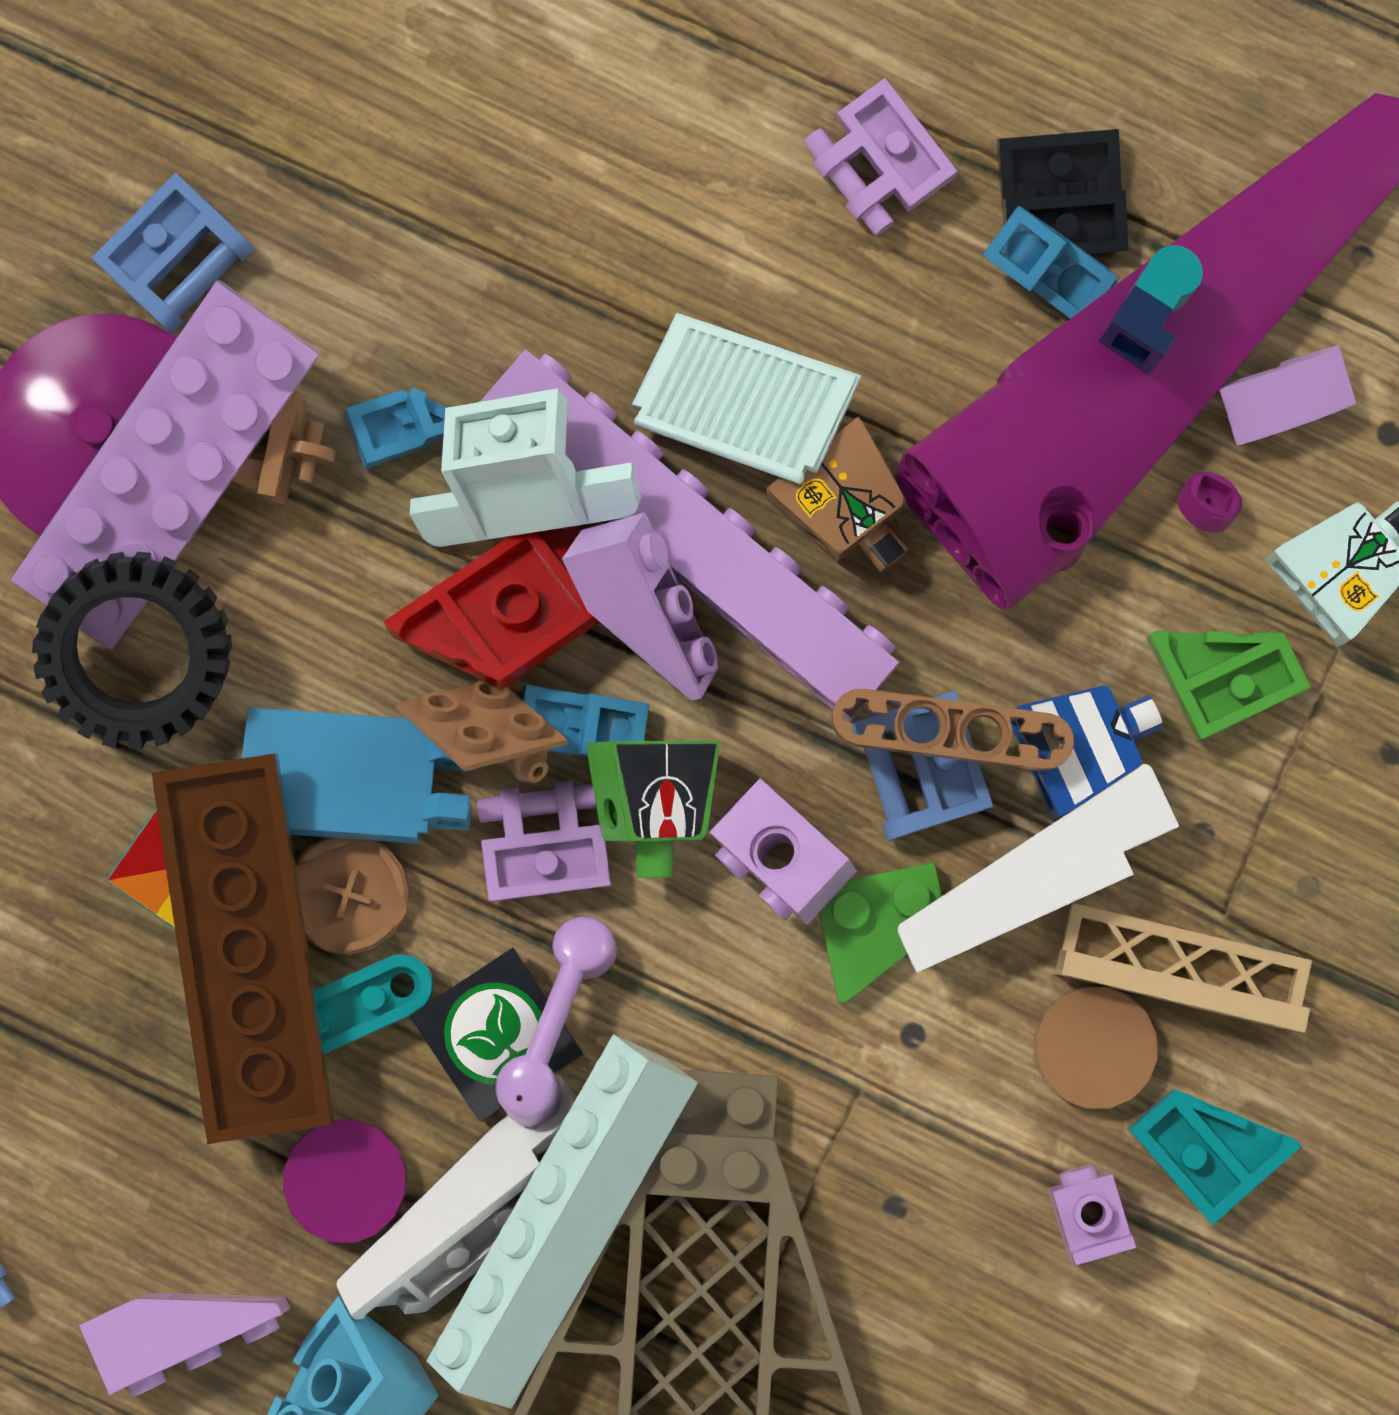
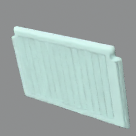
M676 313L632 403V407L640 411L634 419V425L801 484L804 481L807 470L814 473L818 472L862 377L859 374Z

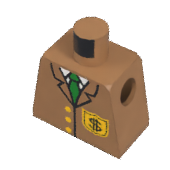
M859 417L835 434L818 472L814 473L807 470L804 481L801 484L780 477L767 487L766 498L771 505L836 562H839L857 547H860L881 573L909 550L888 524L904 511L906 500Z

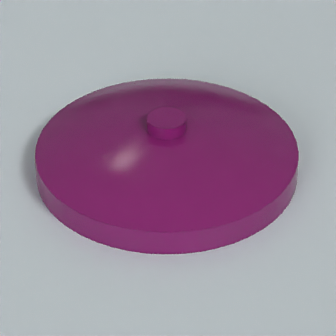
M90 314L66 319L47 327L27 340L11 355L0 370V499L22 524L37 535H42L177 339L162 328L138 318L117 314Z

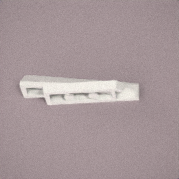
M1147 764L1139 766L899 924L898 935L915 972L918 973L1134 875L1124 852L1179 827L1151 766Z
M557 1073L555 1076L559 1080L562 1094L560 1106L552 1118L544 1124L531 1127L518 1124L506 1114L338 1279L337 1288L350 1315L355 1320L364 1319L367 1313L380 1306L398 1305L404 1314L426 1312L479 1270L503 1225L506 1223L530 1181L532 1174L538 1167L562 1125L564 1118L576 1100V1096Z

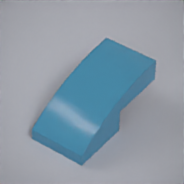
M1021 206L1016 208L982 255L1030 292L1034 291L1069 318H1072L1114 287L1120 279L1118 275Z
M531 685L522 686L520 698L568 739L567 745L549 749L548 752L588 757L587 742L644 741L649 703L591 693L583 695Z

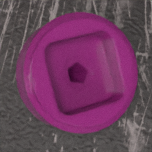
M1212 472L1193 474L1179 492L1177 499L1181 513L1192 525L1203 531L1213 533L1226 530L1242 508L1241 496L1236 487L1225 477Z

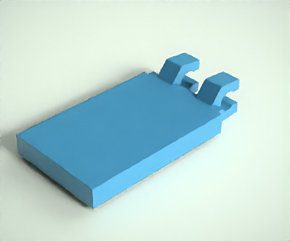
M248 707L242 758L273 753L278 754L291 835L419 844L420 833L428 834V828L470 830L472 804H470L469 795L439 792L432 794L434 769L444 771L464 770L407 718ZM476 769L465 772H476Z

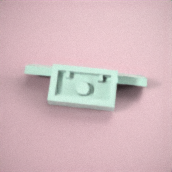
M557 388L445 408L441 472L452 492L411 499L410 516L422 538L427 543L437 547H444L632 516L637 511L641 501V493L632 462L582 471L575 470L573 463L565 455L568 400Z

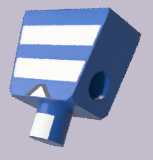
M1108 685L1045 699L1015 708L1060 716L1069 724L1073 732L1074 747L1071 755L1063 764L1052 770H1030L1052 820L1074 810L1142 765L1143 762L1134 741L1163 729L1159 711L1149 695L1118 707ZM1010 719L1018 744L1037 747L1039 752L1038 758L1047 759L1050 751L1061 748V740L1051 737V727L1042 725L1038 734L1032 736L1017 734L1022 722Z

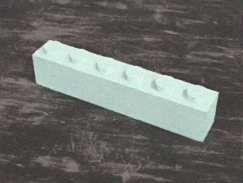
M614 1034L612 1035L426 1361L458 1393L512 1409L698 1084L696 1080L663 1056Z

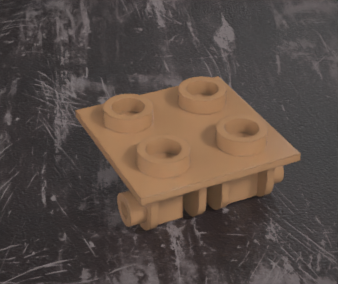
M482 680L472 685L444 692H430L423 697L396 703V709L464 771L501 762L506 763V766L512 770L518 780L536 783L542 780L548 772V764L546 763L548 750L567 745L568 741L508 687L501 690Z

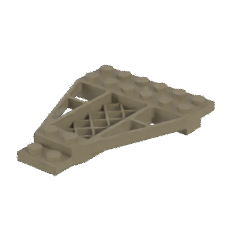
M680 1069L696 1080L698 1084L545 1349L514 1415L528 1414L557 1352L611 1355L619 1360L621 1374L618 1415H641L638 1410L663 1388L687 1415H701L725 1392L745 1415H769L771 1377L779 1368L837 1371L850 1415H863L774 1141L778 1076ZM647 1194L668 1196L645 1217ZM686 1197L730 1201L706 1221ZM677 1199L700 1227L673 1250L650 1222ZM747 1201L769 1203L768 1226ZM739 1204L762 1231L734 1254L712 1227ZM622 1224L628 1225L631 1232L623 1336L615 1342L566 1338V1332L616 1228ZM645 1229L667 1256L641 1278ZM706 1233L729 1260L701 1283L679 1256ZM783 1236H790L795 1241L828 1343L829 1357L781 1354L773 1346L780 1240ZM767 1238L764 1286L762 1287L741 1260ZM673 1262L694 1286L695 1290L668 1312L646 1285ZM735 1266L757 1294L730 1317L708 1289ZM641 1292L662 1319L636 1341L639 1295ZM702 1296L724 1323L702 1343L697 1345L675 1318ZM763 1300L760 1347L758 1349L736 1323ZM669 1325L691 1352L668 1373L664 1374L642 1347ZM731 1329L753 1356L726 1379L704 1352ZM636 1355L658 1381L632 1404ZM698 1359L719 1383V1386L693 1408L671 1381L693 1361ZM758 1364L756 1408L754 1412L733 1388V1385Z

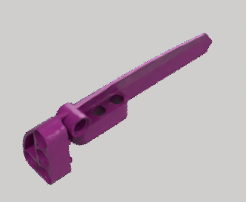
M1375 93L1170 244L1191 250L1198 257L1202 265L1203 277L1200 285L1188 301L1179 310L1172 312L1162 328L1175 335L1176 338L1150 375L1098 342L1138 277L1150 262L1149 260L1020 355L1002 372L995 386L903 453L895 481L904 495L907 505L994 605L1006 611L1056 572L1065 571L1074 566L1088 542L1313 281L1399 184V98ZM1047 529H1064L1071 535L1073 543L1061 544L1054 541L1049 536Z

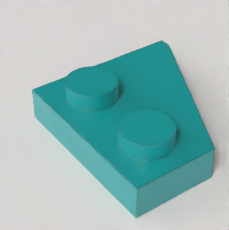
M1171 1089L1127 1128L1130 1134L1211 1225H1214L1302 1147L1292 1137L1278 1133L1177 1089Z

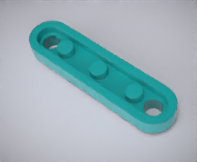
M393 955L314 990L324 1055L405 1019L429 1003L434 991V979L428 966L414 956ZM406 973L414 980V990L409 996L403 998L394 992L393 981L398 975Z

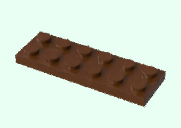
M273 753L151 773L207 1144L333 1124L334 1115L278 754Z

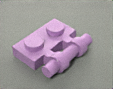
M886 78L882 79L837 113L836 120L847 133L845 137L834 144L824 130L819 128L811 133L803 142L816 159L813 163L816 170L824 180L832 179L849 201L845 207L857 222L863 219L875 236L881 235L894 223L893 219L881 205L885 200L894 194L909 213L955 179L958 172ZM860 153L865 156L880 176L868 186L865 185L849 164Z
M573 780L556 782L555 789L520 793L518 787L500 790V796L477 799L480 823L503 820L505 837L481 840L489 902L611 886L606 841L601 835L600 825L579 827L577 810L597 808L593 784L574 786ZM558 813L560 830L525 834L523 817Z

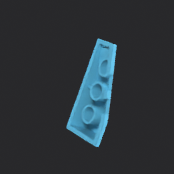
M338 1296L302 1341L293 1360L294 1363L301 1366L286 1398L275 1397L267 1415H424L439 1395L417 1356L367 1314L364 1319L355 1320L350 1315L342 1297Z

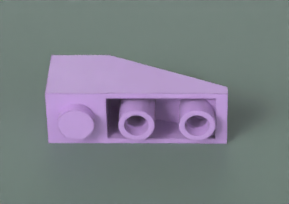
M640 513L581 530L562 560L587 611L691 701L701 699L719 668L717 652L712 641L708 637H704L693 614L691 596L683 585H679L668 562L666 543L659 533L654 532L646 513Z
M148 1292L79 1325L108 1394L111 1395L127 1387L131 1397H135L166 1382L162 1372L164 1369L185 1361L188 1371L193 1370L222 1356L223 1352L219 1346L222 1342L241 1334L245 1344H249L280 1329L276 1317L288 1311L290 1305L286 1297Z

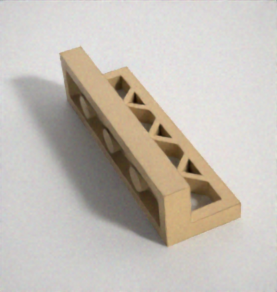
M1076 903L1070 904L1054 975L1290 1032L1305 1033L1310 1008L1302 1007L1312 960ZM1086 919L1105 924L1117 942L1118 947L1101 958L1074 952L1081 920ZM1118 927L1140 933L1126 941ZM1151 935L1165 938L1178 961L1161 972L1144 969L1131 950V947ZM1178 942L1198 946L1199 948L1185 955ZM1210 950L1223 952L1238 975L1221 986L1206 984L1202 982L1190 962ZM1123 953L1130 965L1111 960ZM1237 956L1259 962L1246 970ZM1270 964L1294 969L1287 1003L1262 997L1251 976ZM1183 967L1190 979L1171 974ZM1243 982L1250 994L1231 989Z

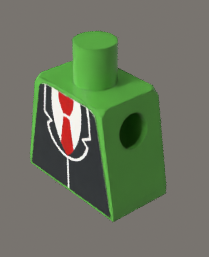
M719 741L587 742V755L601 835L605 841H636V878L673 877V840H704L706 837L719 754Z

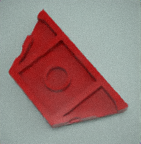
M586 524L507 537L383 621L391 637L501 690L600 623L587 611L562 560L581 530L586 529Z

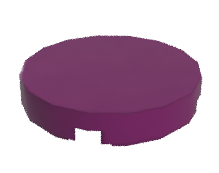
M335 1119L331 1125L312 1128L293 1146L284 1167L283 1194L291 1215L308 1233L330 1243H355L378 1234L397 1216L406 1194L407 1167L399 1146L381 1128L361 1120Z

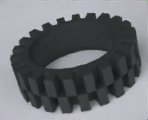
M137 551L134 557H124V552L110 554L104 561L99 562L98 558L86 563L79 572L76 573L74 571L62 583L48 601V605L41 613L36 625L39 630L33 639L32 653H38V660L33 668L36 679L43 678L46 686L41 693L47 704L55 700L61 707L56 715L65 724L71 718L81 725L77 732L78 734L87 739H90L93 732L104 736L102 745L115 748L119 740L129 741V749H143L146 741L154 740L157 747L169 743L172 735L176 733L183 736L192 730L198 719L203 720L210 711L229 671L231 660L228 659L232 649L231 634H226L225 628L228 624V619L224 609L218 611L214 604L217 596L210 586L203 590L197 584L200 576L188 569L185 574L174 568L177 561L165 556L161 562L150 560L151 553ZM130 597L154 602L170 612L181 625L188 640L190 659L188 672L184 680L172 692L159 699L147 702L123 701L111 697L97 688L85 674L79 661L77 649L79 627L84 617L93 608L109 600Z

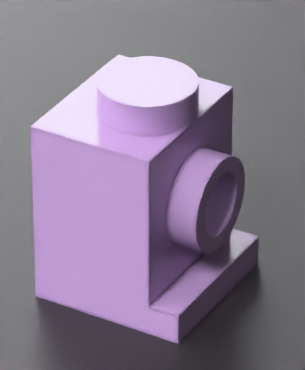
M1095 1164L1085 1165L1060 1173L1059 1177L1062 1184L1047 1188L1068 1260L1073 1264L1080 1265L1136 1248L1112 1173L1107 1171L1097 1173ZM1096 1201L1102 1207V1217L1096 1224H1085L1081 1218V1210L1086 1203Z

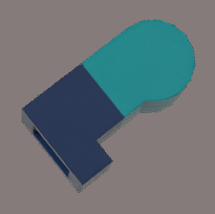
M1169 245L1161 248L1142 271L1098 342L1150 375L1176 338L1175 335L1162 328L1172 312L1179 310L1188 301L1201 283L1203 271L1198 257L1191 250L1182 246Z

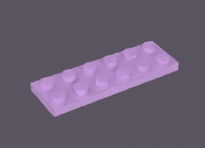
M221 280L216 281L17 569L11 581L45 605H48V601L74 571L76 573L79 572L86 563L96 558L101 562L106 560L110 554L124 552V557H134L137 551L151 553L150 560L161 562L165 556L176 561L309 372L321 352ZM130 597L106 601L93 608L84 617L79 628L112 651L148 601Z

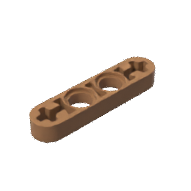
M853 689L844 693L839 698L831 715L832 727L836 735L844 743L855 747L1036 771L1052 770L1069 758L1074 747V736L1069 724L1060 716L1051 713L894 692ZM856 701H863L867 703V713L887 716L888 709L886 703L899 705L893 721L895 741L882 739V734L886 728L883 725H867L862 735L852 733V723L842 720V712L852 711ZM923 708L931 711L936 716L939 723V731L934 740L928 743H917L907 737L903 722L905 716L914 709ZM976 717H987L997 723L1000 729V740L994 749L981 752L968 744L965 730L970 720ZM1010 719L1022 722L1017 733L1022 735H1036L1040 732L1042 725L1051 727V737L1061 740V748L1050 751L1047 759L1038 758L1039 752L1037 747L1018 744L1016 745L1017 757L1007 756L1006 751L1012 738Z

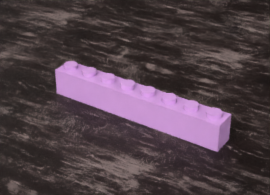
M525 349L482 398L480 402L558 388L568 400L565 455L571 460L575 470L582 471L632 462L641 493V501L633 515L645 512L654 532L662 536L668 550V562L677 580L832 710L839 698L844 693L853 689L878 690L896 669L899 661L891 656L896 647L888 638L871 625H867L863 631L844 616L849 608L838 596L824 586H821L815 592L797 576L802 572V568L789 555L777 547H774L769 553L755 542L751 537L755 534L756 530L746 519L731 508H728L722 514L706 501L705 498L710 492L697 478L684 469L678 475L669 470L659 461L664 453L654 442L637 430L630 437L613 423L618 416L617 413L593 392H590L584 398L570 387L567 382L572 376L551 356L544 353L538 360ZM856 701L852 711L842 712V718L845 721L851 722L866 702Z

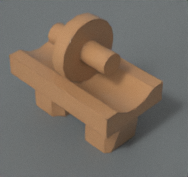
M297 390L292 394L265 433L269 434L265 455L252 452L232 480L235 485L257 493L268 504L286 507L296 459L298 463L294 480L312 484L315 465H333L336 454L335 450L320 445L324 427L321 423L306 421L303 439L300 441L307 401L298 398L299 392Z

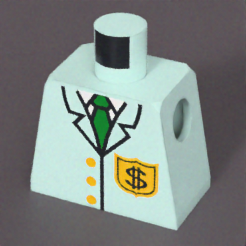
M1396 501L1376 519L1372 517L1362 504L1357 502L1282 544L1263 559L1337 648L1353 639L1399 586V501Z

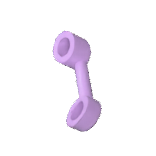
M580 916L571 918L563 923L555 933L552 947L554 956L561 967L526 1055L511 1059L502 1067L497 1076L495 1090L498 1102L508 1116L520 1125L533 1127L544 1124L554 1116L559 1108L562 1094L560 1083L548 1063L582 979L599 977L608 971L615 962L617 954L615 938L607 925L595 917Z

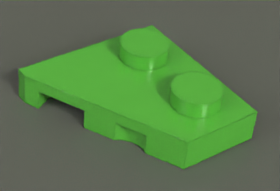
M1157 630L1146 637L1197 742L1311 688L1284 633L1254 632L1253 634H1233L1232 632L1223 631L1176 633L1169 632V630Z
M935 863L851 879L819 912L838 1003L849 1001L907 955L898 935V926L942 897Z

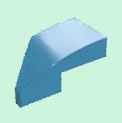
M412 387L410 393L400 390L345 409L343 416L364 470L443 441L445 408L447 407L426 398L427 393Z

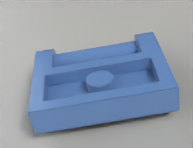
M175 172L91 258L167 332L173 335L184 324L181 317L237 260L244 263L255 251V248ZM211 232L221 243L162 301L152 290Z
M956 690L933 697L959 701ZM923 708L914 709L905 716L903 722L904 731L912 741L928 743L937 736L939 723L931 711ZM898 709L888 711L887 716L876 715L853 723L852 733L862 735L867 725H883L886 728L882 734V739L886 740L885 734L893 731V721ZM966 727V740L974 748L968 727ZM864 748L887 822L882 823L887 841L993 807L979 763L910 754L927 809L910 814L891 752Z

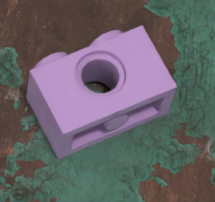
M759 779L710 831V834L722 847L715 856L740 880L750 872L766 888L758 896L785 921L794 913L808 925L857 873V870L847 856L762 779ZM789 844L794 847L793 858L787 866L776 870L765 866L766 855L774 846Z

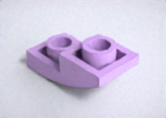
M1340 345L1280 362V367L1226 382L1219 389L1237 446L1304 425L1356 404V398Z

